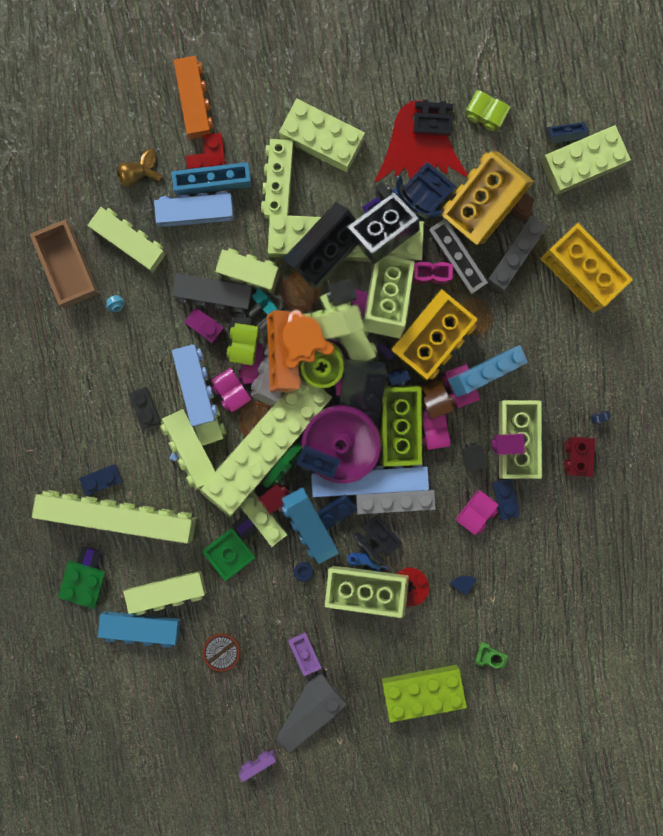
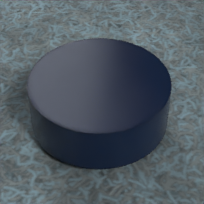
M609 410L592 414L590 418L592 423L596 424L609 420L611 416Z
M307 562L298 563L294 569L295 578L301 582L311 579L313 575L312 566Z

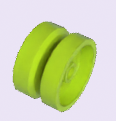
M329 342L334 347V352L331 355L316 351L313 362L301 361V374L305 381L314 387H331L342 377L345 365L344 354L333 342Z

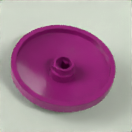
M332 406L320 411L310 420L303 434L302 449L304 445H307L341 459L333 479L319 473L316 474L330 482L351 483L362 479L374 468L380 455L381 439L376 425L365 413L349 406Z

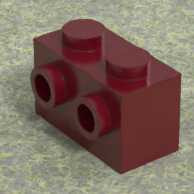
M568 437V440L564 443V451L567 452L566 460L563 462V471H566L565 475L593 477L595 438Z
M277 484L258 499L269 514H271L275 510L279 512L283 510L282 507L285 505L282 498L291 493L285 485Z

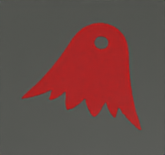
M415 101L405 104L396 116L387 154L374 182L385 177L393 169L395 177H397L404 167L411 180L427 162L435 169L438 165L446 174H448L449 166L467 177L468 174L456 156L448 136L413 134L414 121L412 117L415 113H422V109H415ZM428 110V113L439 114L437 110Z

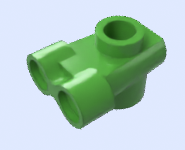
M481 642L475 664L482 667L483 665L504 669L508 655L490 648V644ZM495 655L500 657L501 660L499 662L493 661Z

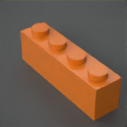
M196 56L174 59L187 136L190 140L211 134L210 129H214L212 117L208 118L207 113L210 110L209 100L204 97V92H207L205 80L202 81L200 75L204 74L202 62H198Z
M274 310L267 315L270 392L292 393L298 390L301 385V377L299 375L300 363L294 369L286 365L288 350L283 341V330L292 311Z

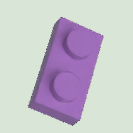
M306 632L288 639L304 676L322 668Z
M266 750L257 756V760L244 763L238 775L241 781L244 782L275 763L277 755L274 750L270 752Z

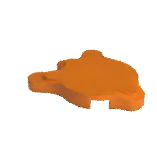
M298 310L290 313L289 320L283 330V341L288 350L286 365L289 368H296L301 361L313 362L316 351L326 355H331L334 352L333 345L324 339L322 329L315 319L303 315Z

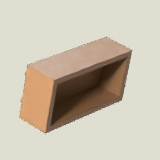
M66 219L30 234L59 306L67 308L100 294L72 225Z

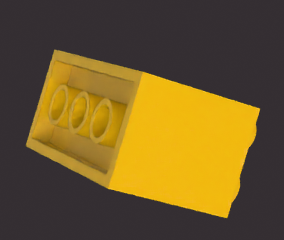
M486 152L479 161L481 163L477 169L474 168L467 176L469 180L466 184L460 185L456 190V197L452 201L449 200L443 207L445 211L442 213V216L476 245L485 243L534 182L500 152ZM497 176L499 177V182H498V184L496 183V177H497Z
M579 223L540 258L592 313L605 307L633 280Z
M441 289L394 345L391 352L423 380L426 381L428 378L432 380L440 371L437 369L438 366L446 364L452 357L450 352L453 349L455 351L458 350L465 340L462 339L464 335L469 336L478 326L475 324L478 319ZM444 320H446V321H448V320L452 321L451 324H452L453 327H451V326L447 327V326L445 325L446 322H445ZM432 335H439L440 342H434ZM426 349L428 357H421L419 350Z

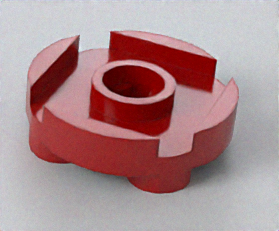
M405 567L398 571L396 574L408 575L409 581L415 586V589L407 592L406 606L422 604L429 593L427 577L414 567Z

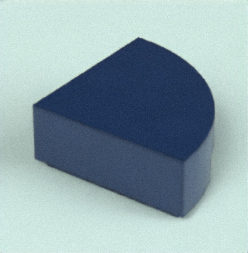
M459 576L454 578L449 584L466 595L477 579L472 576Z

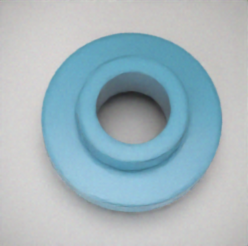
M114 295L106 300L108 311L118 312L125 305L124 299L119 295Z

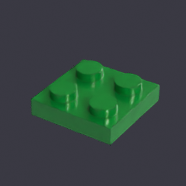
M298 441L263 481L262 484L266 488H269L272 483L276 485L283 477L281 473L285 475L292 467L290 462L294 464L300 456L298 452L302 448Z
M233 527L202 550V553L224 581H227L256 558Z
M69 560L58 598L95 609L106 572Z

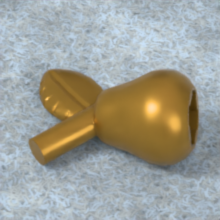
M153 148L146 150L141 155L139 163L122 162L117 166V176L123 186L131 187L145 175L160 182L162 174L151 170L156 163V153Z

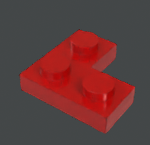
M222 133L203 135L205 154L186 156L187 169L225 165Z

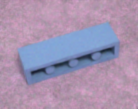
M226 191L216 192V195L199 193L195 197L179 195L178 198L171 199V197L164 196L160 197L159 200H154L156 224L159 227L234 221L231 193L227 194Z
M193 344L172 350L191 426L195 427L216 421L215 416H218L216 405L211 403L210 398L213 397L211 386H207L206 383L208 373L206 367L202 368L201 360H203L201 348H197Z

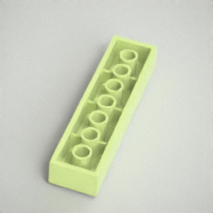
M270 215L269 257L284 258L321 217ZM419 221L420 231L390 252L388 256L415 261L414 264L421 262L424 222ZM359 245L343 260L371 262L362 252Z
M302 374L300 375L301 385L299 389L292 393L285 392L278 403L274 404L200 489V493L228 517L233 515L301 436L310 420L322 411L332 399L322 388L314 387L305 381Z
M52 490L43 491L42 494H36L32 513V518L182 543H189L193 540L196 517H192V513L181 512L177 515L173 514V510L169 509L154 511V507L150 506L135 508V504L132 503L116 505L117 501L105 499V501L101 500V502H98V498L86 496L80 499L78 498L79 495L71 493L62 494L61 496L59 495L60 492Z

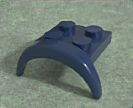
M428 162L405 186L403 185L401 175H398L396 178V189L400 199L415 214L426 219H434L443 213L442 210H435L456 188V185Z

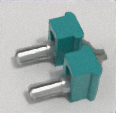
M258 288L257 292L252 296L257 303L247 314L252 317L262 308H264L263 310L267 315L274 310L281 311L283 307L282 297L274 294L268 295ZM270 297L279 298L278 303L280 307L276 306ZM267 316L258 325L261 330L267 326Z

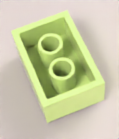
M228 248V251L222 249L215 270L220 279L252 286L255 290L259 288L267 294H274L280 276L276 263L268 260L261 262L257 260V257L249 254L245 257L239 255L238 251Z

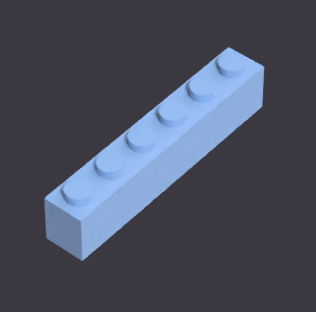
M423 464L411 465V468L392 466V469H384V466H374L373 470L365 477L351 483H334L321 478L316 473L311 474L313 497L429 490L428 468L423 467Z

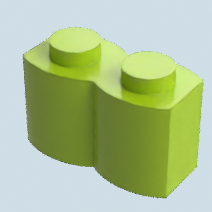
M476 90L466 109L465 115L474 123H483L484 127L490 131H499L510 110V106L482 91Z
M238 323L231 327L230 338L232 339V346H228L227 358H230L229 362L254 366L260 327Z

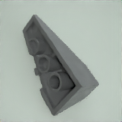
M321 671L305 685L293 710L277 736V740L289 753L346 706V699Z

